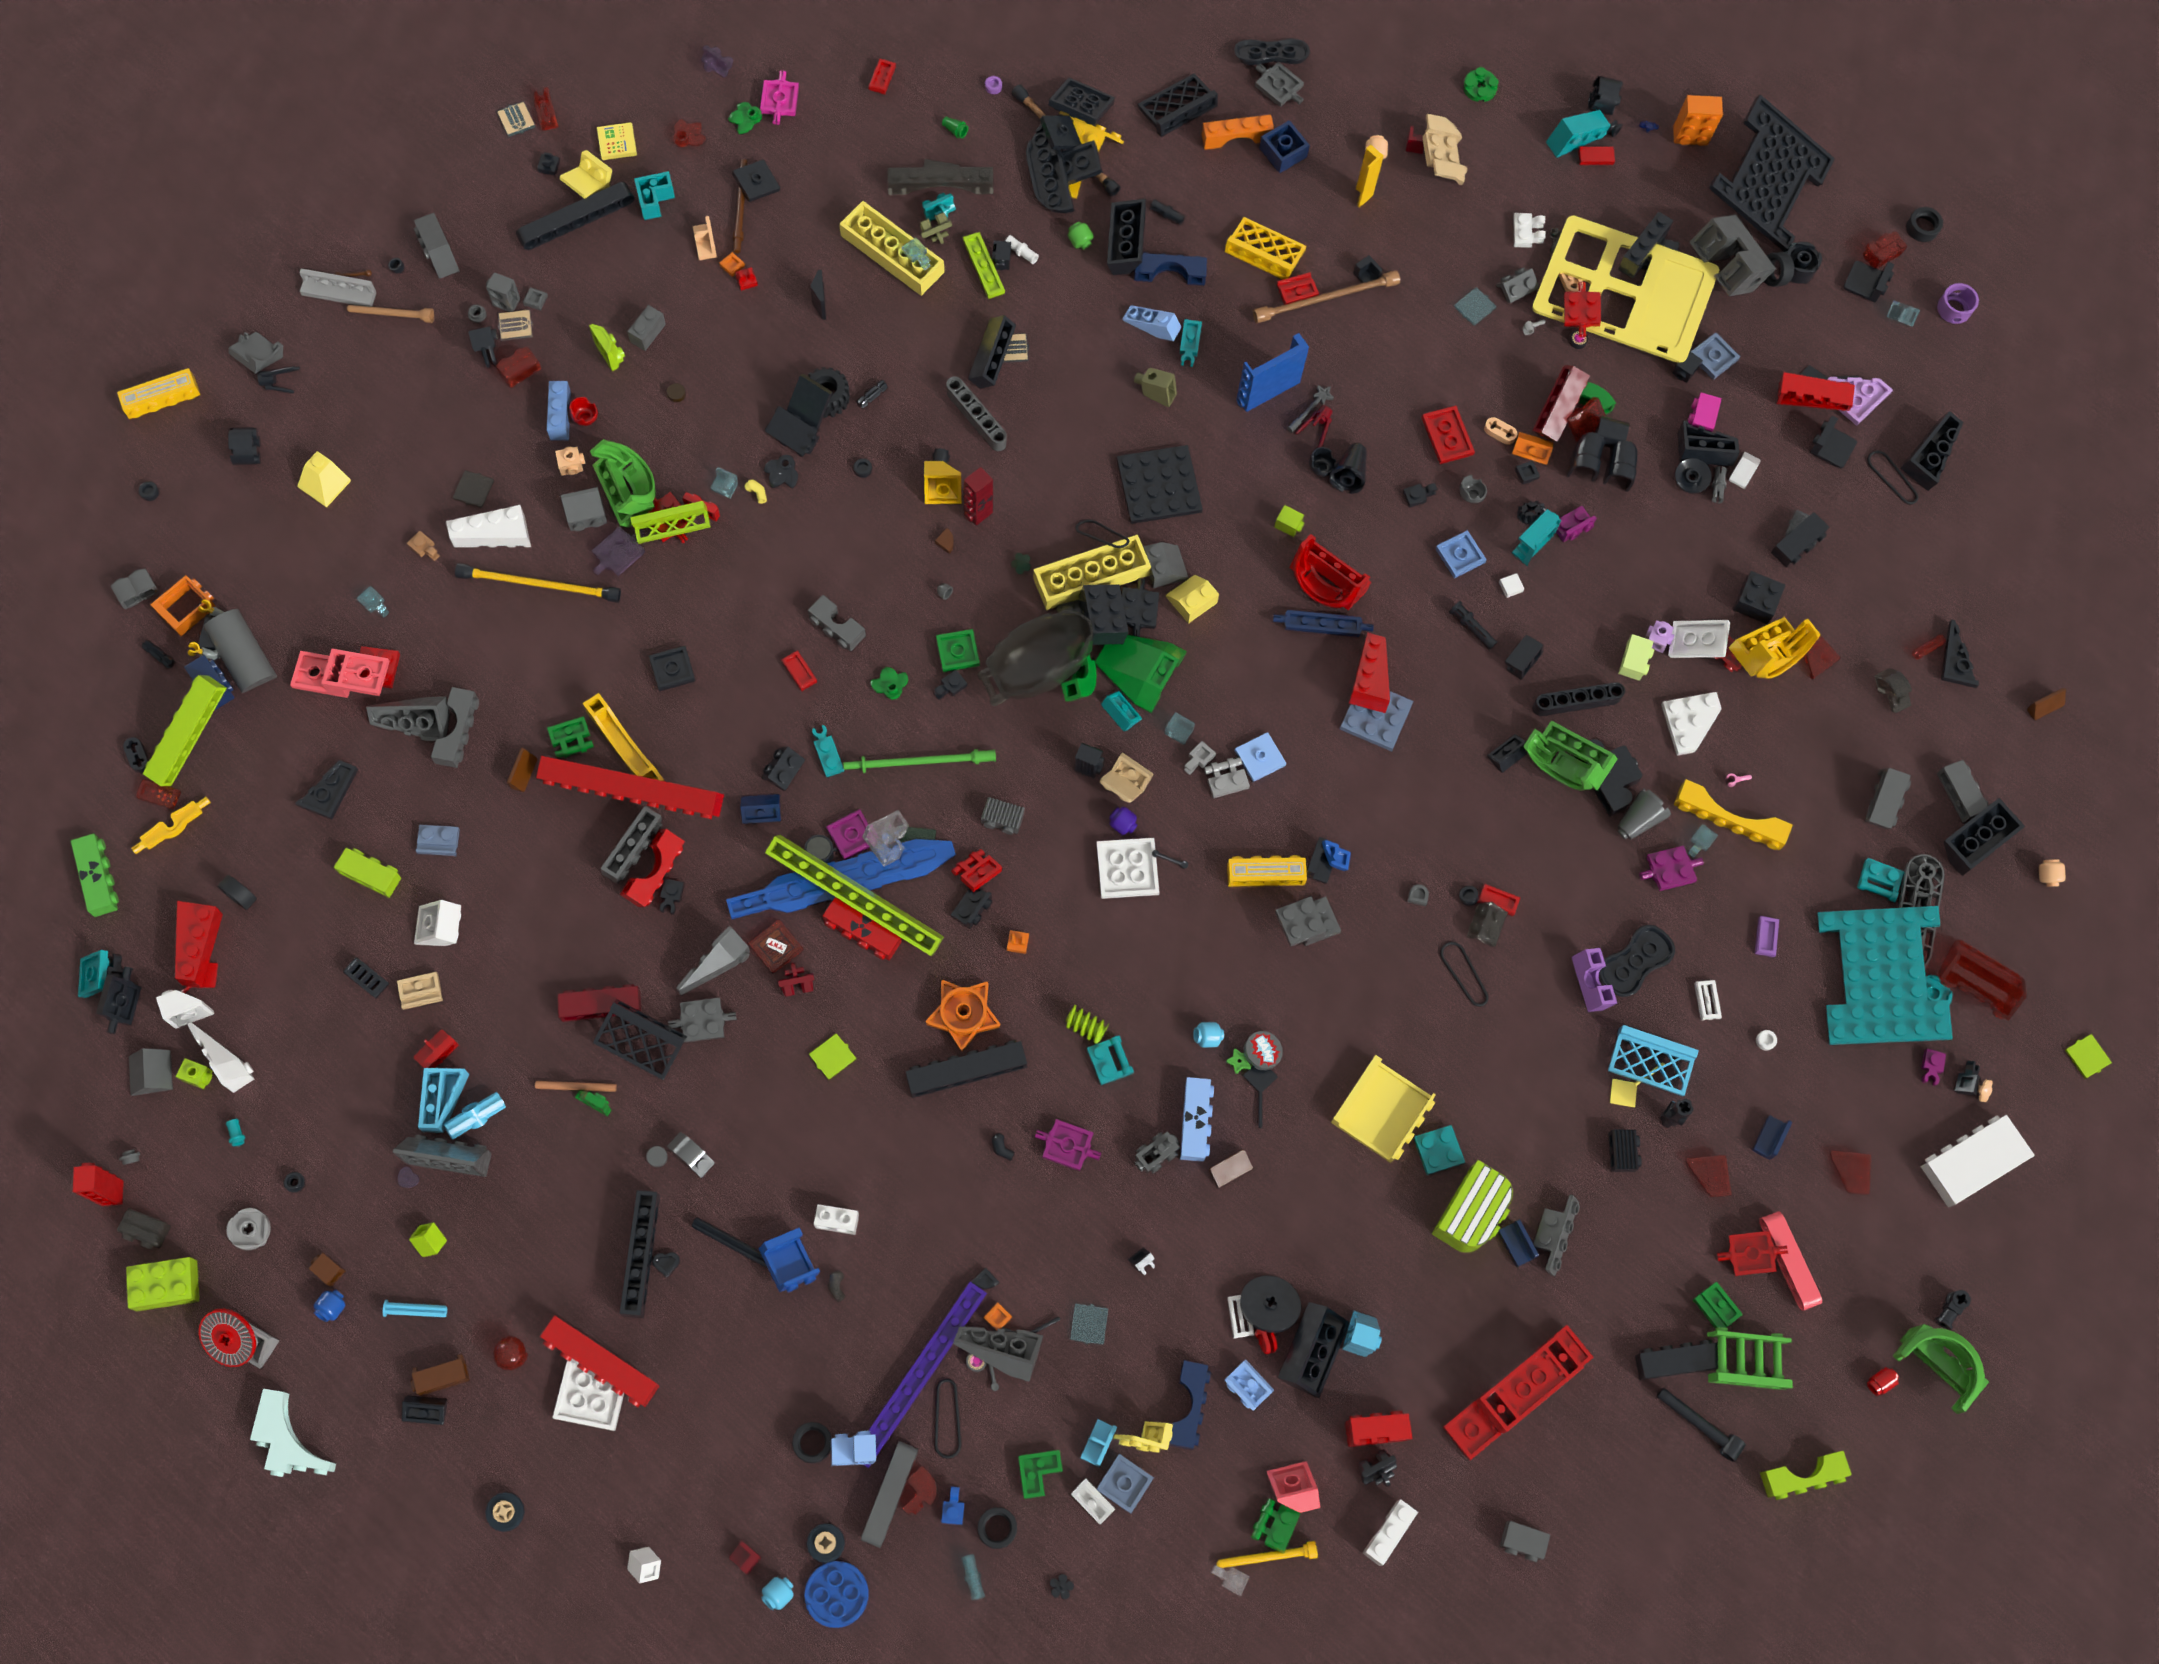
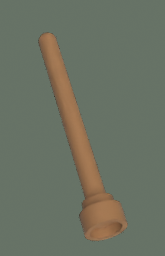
M356 305L347 306V311L352 313L420 318L425 323H433L434 321L433 308L414 311Z

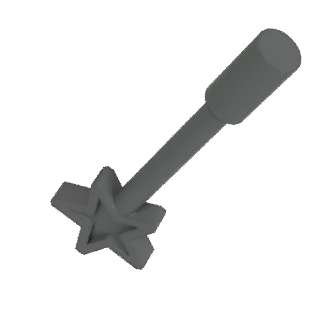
M1320 385L1317 386L1318 393L1313 396L1316 400L1299 418H1296L1287 427L1290 433H1293L1302 423V420L1320 401L1324 405L1326 400H1333L1334 396L1329 393L1330 386L1325 389Z

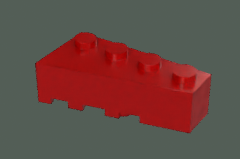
M1783 372L1778 388L1777 404L1850 411L1853 406L1855 385L1849 382H1836Z
M1367 633L1349 704L1386 713L1390 702L1386 637Z
M177 901L175 979L183 986L202 988L223 916L216 906Z

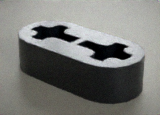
M128 738L124 742L123 748L129 764L137 773H143L146 769V763L149 761L144 745L137 738ZM132 744H136L135 749L137 752L135 753L131 749ZM137 758H140V759L142 760V763H141L142 766H141V767H138V766H137V765H138V760H137Z

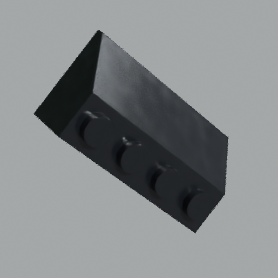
M1146 199L1113 202L1111 204L1107 265L1113 275L1130 274L1142 263Z
M1998 798L1943 841L1949 862L1961 876H1964L2022 830L2025 825Z
M1309 1302L1278 1378L1294 1388L1320 1398L1350 1322L1326 1306Z

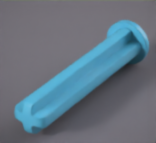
M385 1300L383 1305L384 1317L387 1314L446 1317L448 1311L445 1305L390 1303L388 1300Z

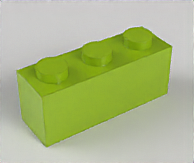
M345 848L334 869L339 874L390 898L401 880L397 873L398 870L390 865H387V867L381 865V862L374 857L369 859L364 857V853L355 848L353 850Z

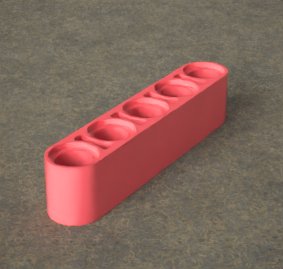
M1777 1211L1760 1218V1226L1763 1231H1770L1771 1241L1774 1246L1787 1245L1788 1249H1781L1780 1251L1788 1250V1254L1776 1255V1261L1800 1310L1804 1311L1821 1304L1822 1297L1783 1214Z

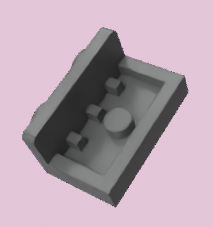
M1525 267L1517 269L1512 276L1506 275L1500 278L1501 282L1496 284L1497 288H1502L1507 303H1512L1540 288L1533 269H1525Z

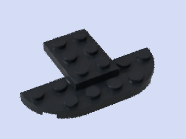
M1040 125L1035 130L1036 133L1032 140H1029L1026 150L1034 193L1039 202L1052 212H1074L1075 209L1069 185L1103 173L1096 142L1092 140L1061 151V149H1051L1044 129Z

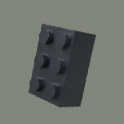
M1083 585L1079 595V602L1087 645L1124 644L1128 635V627L1120 585Z

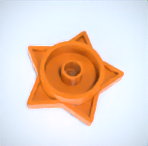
M942 980L941 1004L926 1020V1025L949 1032L961 1052L965 1050L977 1033L1000 1028L999 1021L987 1006L988 982L966 988ZM966 1011L967 1015L962 1016L960 1012Z

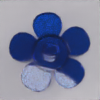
M1641 121L1639 127L1646 128V132L1659 129V125L1654 122Z

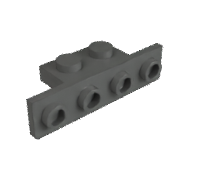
M1569 1195L1564 1213L1549 1209L1544 1210L1533 1244L1536 1249L1551 1252L1545 1270L1552 1276H1555L1556 1272L1561 1268V1257L1568 1245L1567 1238L1569 1233L1573 1231V1220L1579 1212V1201L1574 1195Z

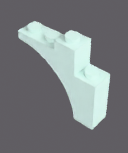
M263 1389L250 1440L256 1441V1446L269 1448L264 1469L270 1470V1475L283 1477L284 1473L291 1474L292 1467L293 1470L306 1472L307 1468L315 1469L314 1473L327 1475V1471L334 1472L336 1463L325 1461L313 1455L296 1437L288 1412L290 1394Z

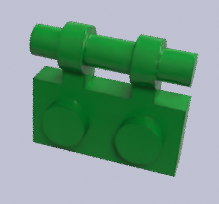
M584 716L547 728L553 747L561 745L562 748L555 751L557 759L571 757V754L580 751L584 753L587 752V749L594 747L592 740L584 742L583 739L590 736ZM575 740L578 741L577 745L571 747L567 746V743Z
M1268 1498L1266 1504L1262 1505L1258 1522H1255L1253 1526L1254 1531L1251 1538L1259 1541L1261 1534L1267 1536L1264 1545L1284 1554L1300 1513L1282 1504L1277 1512L1273 1510L1275 1501ZM1269 1517L1274 1519L1271 1529L1265 1526Z

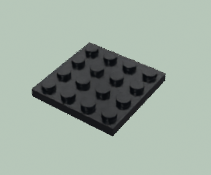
M1188 445L1117 456V464L1131 524L1202 513L1203 508Z

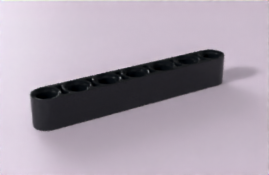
M620 182L520 227L516 231V235L523 248L531 250L630 205L635 197L625 182Z

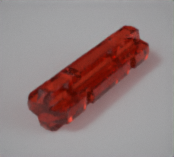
M1939 634L1934 639L1921 645V647L1916 648L1912 655L1915 659H1920L1943 645L1946 639L1943 635Z

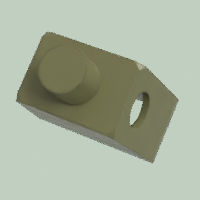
M1148 368L1145 375L1138 372L1134 378V383L1142 385L1144 396L1166 407H1170L1177 395L1175 374Z

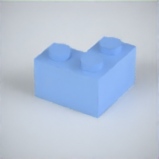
M859 1431L850 1438H848V1434H836L835 1438L831 1439V1466L875 1463L876 1440L875 1435H870V1431Z

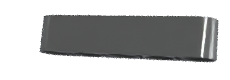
M950 377L946 382L948 397L993 450H1004L1007 445L1005 430L959 377Z
M899 1441L861 1541L881 1548L919 1448Z

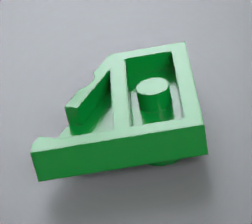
M578 1091L575 1096L579 1101L607 1117L612 1111L606 1098L597 1092L592 1094L587 1091Z

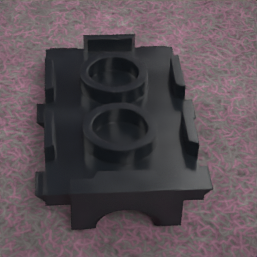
M777 406L774 416L765 428V432L778 439L784 446L787 445L795 450L801 457L805 453L811 454L820 436L816 435L818 428L809 425L801 420V417L792 414L781 406Z

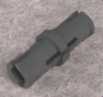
M1720 466L1715 468L1714 481L1712 482V502L1716 503L1717 497H1719L1718 503L1724 501V489L1727 485L1725 481L1727 469L1725 467H1722L1721 473Z

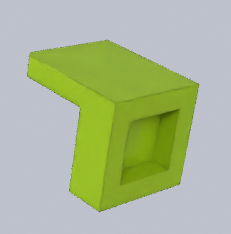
M434 1222L419 1225L409 1238L422 1257L438 1254L447 1241Z

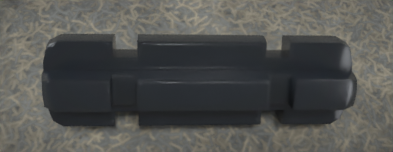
M880 380L876 383L877 386L874 385L864 393V396L857 399V404L861 408H865L868 402L871 403L881 394L880 392H884L888 388L884 380Z
M145 640L142 643V648L165 667L171 668L175 664L173 658L150 640Z

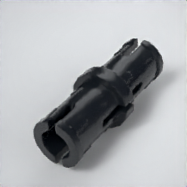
M1156 199L1153 200L1150 206V210L1159 213L1164 219L1168 218L1179 225L1183 223V218L1186 216L1172 209V206H1167Z

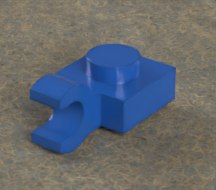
M951 1487L950 1502L943 1501L941 1523L963 1525L964 1503H958L960 1487Z

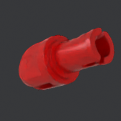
M1257 1329L1254 1335L1258 1339L1262 1352L1265 1354L1276 1352L1277 1341L1274 1333Z

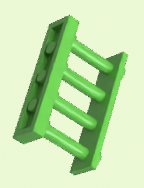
M1722 1327L1715 1328V1331L1707 1332V1337L1718 1338V1369H1716V1373L1708 1374V1382L1779 1390L1793 1388V1380L1784 1379V1375H1782L1781 1344L1791 1343V1338H1783V1334L1778 1333L1765 1336L1728 1332V1328ZM1726 1339L1736 1340L1737 1371H1735V1374H1731L1727 1370ZM1745 1341L1755 1342V1373H1753V1376L1747 1375L1745 1371ZM1763 1343L1773 1344L1774 1375H1771L1772 1378L1766 1377L1764 1373Z

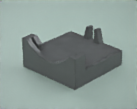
M244 332V336L241 334L239 341L229 347V354L256 374L283 358V345L279 342L272 344L258 332H254L251 335Z

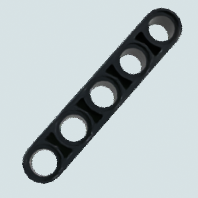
M1614 682L1541 694L1537 697L1532 709L1538 716H1548L1615 705L1624 696L1625 688L1621 683ZM1611 691L1616 692L1618 696L1613 695ZM1593 694H1597L1600 699L1595 698ZM1575 697L1582 699V702L1577 701ZM1557 700L1563 701L1564 705L1559 704ZM1539 703H1544L1546 708L1541 707Z

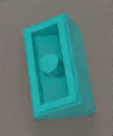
M1120 691L1108 695L1101 703L1102 707L1123 731H1127L1142 719Z

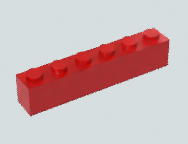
M557 1316L553 1317L540 1336L545 1340L543 1345L552 1351L556 1347L562 1351L560 1353L561 1357L569 1362L572 1359L578 1362L576 1367L585 1373L590 1370L596 1374L594 1379L603 1385L605 1382H608L612 1385V1391L620 1396L623 1393L630 1397L628 1401L636 1407H639L640 1404L646 1407L659 1388L656 1382Z

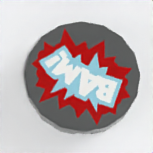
M1258 1031L1253 1033L1245 1042L1244 1055L1249 1064L1251 1063L1255 1066L1254 1068L1266 1071L1274 1068L1280 1062L1283 1056V1048L1275 1035L1266 1031Z

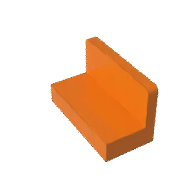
M1519 432L1512 454L1547 465L1553 449V442Z

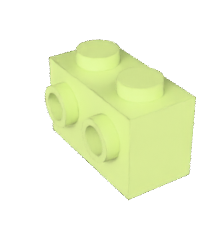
M1632 634L1627 641L1618 674L1639 681L1643 675H1647L1650 667L1647 664L1648 659H1651L1654 653V648H1652L1653 641Z

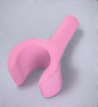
M1730 773L1726 776V779L1732 778L1734 782L1728 783L1729 787H1733L1736 782L1750 780L1752 777L1751 775L1739 777Z

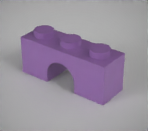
M1601 948L1585 949L1572 956L1571 958L1588 1012L1603 1011L1617 1004L1612 985L1602 986L1599 981V972L1602 968L1606 967Z

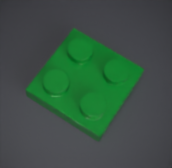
M973 629L936 635L943 672L980 666Z

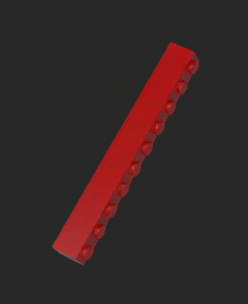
M541 756L536 777L543 780L542 784L554 786L555 783H559L561 788L570 790L574 786L578 787L577 791L589 793V790L595 791L594 795L606 797V794H611L613 799L622 801L626 797L630 798L629 802L641 804V801L648 802L647 806L659 808V805H664L665 810L676 812L677 808L683 809V814L694 816V812L701 813L700 817L712 819V816H720L724 794L546 756Z

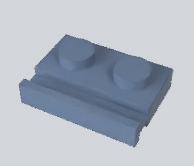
M419 825L417 854L456 856L460 832L459 827Z

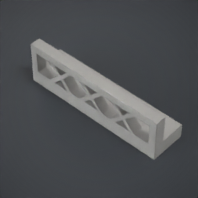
M301 268L300 275L303 279L300 289L301 295L358 306H373L377 292L372 281Z

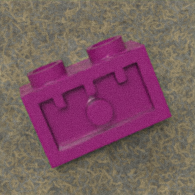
M1580 506L1559 518L1562 521L1556 533L1563 542L1569 539L1572 541L1579 536V533L1590 531L1594 527L1597 518L1595 515L1590 517L1584 507Z

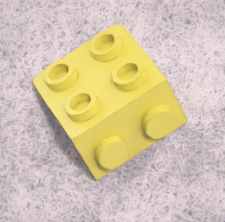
M1145 1421L1141 1438L1132 1435L1114 1434L1113 1439L1119 1440V1445L1134 1446L1140 1451L1159 1453L1160 1449L1168 1450L1169 1441L1172 1438L1173 1425L1163 1422Z

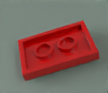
M1457 406L1422 415V421L1440 464L1474 455V448Z

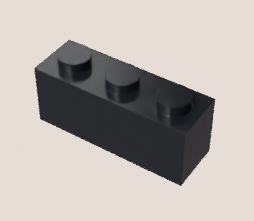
M1813 512L1781 540L1771 553L1786 568L1791 563L1795 565L1800 561L1801 555L1804 552L1808 554L1815 547L1813 544L1816 541L1820 543L1827 536L1826 532L1829 526Z

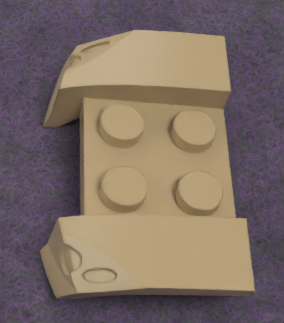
M1427 114V129L1422 136L1427 166L1434 168L1436 176L1453 179L1458 182V185H1462L1467 172V167L1460 164L1457 144L1462 139V135L1457 130V127L1447 118Z

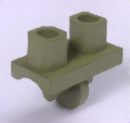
M944 212L935 215L938 222L936 226L932 227L929 218L920 222L923 239L936 233L937 235L931 237L932 242L939 240L941 244L945 243L943 238L949 236L947 231L942 233L940 231L951 227L952 222L951 219L948 220Z

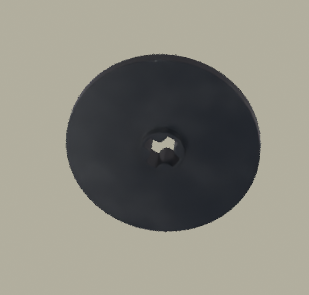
M1260 1276L1251 1280L1244 1287L1240 1297V1307L1244 1317L1252 1326L1264 1332L1278 1333L1289 1329L1296 1323L1301 1311V1301L1297 1291L1287 1281L1275 1276ZM1270 1301L1273 1302V1305L1271 1307L1268 1306V1303Z

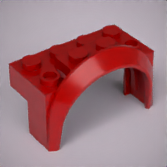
M1310 534L1300 544L1289 568L1294 571L1299 586L1311 599L1327 607H1344L1349 610L1367 592L1372 583L1369 580L1370 576L1366 573L1363 575L1358 573L1315 542L1316 537ZM1309 570H1312L1306 577L1304 576ZM1317 572H1319L1322 576H1325L1327 579H1329L1330 581H1332V582H1333L1336 586H1338L1339 588L1334 587V586L1330 585L1329 583H1327L1326 581H1324V580L1318 575Z

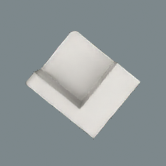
M650 1547L633 1550L629 1554L627 1569L639 1583L655 1580L659 1577L661 1560Z

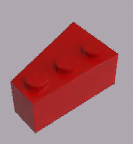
M1402 1410L1392 1411L1390 1415L1382 1416V1413L1370 1414V1417H1362V1415L1350 1416V1419L1345 1422L1348 1447L1413 1439L1409 1413L1403 1414Z

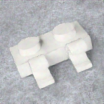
M1514 213V247H1532L1533 243L1543 244L1545 231L1532 233V228L1542 229L1543 223H1545V216L1540 215L1532 218V213Z

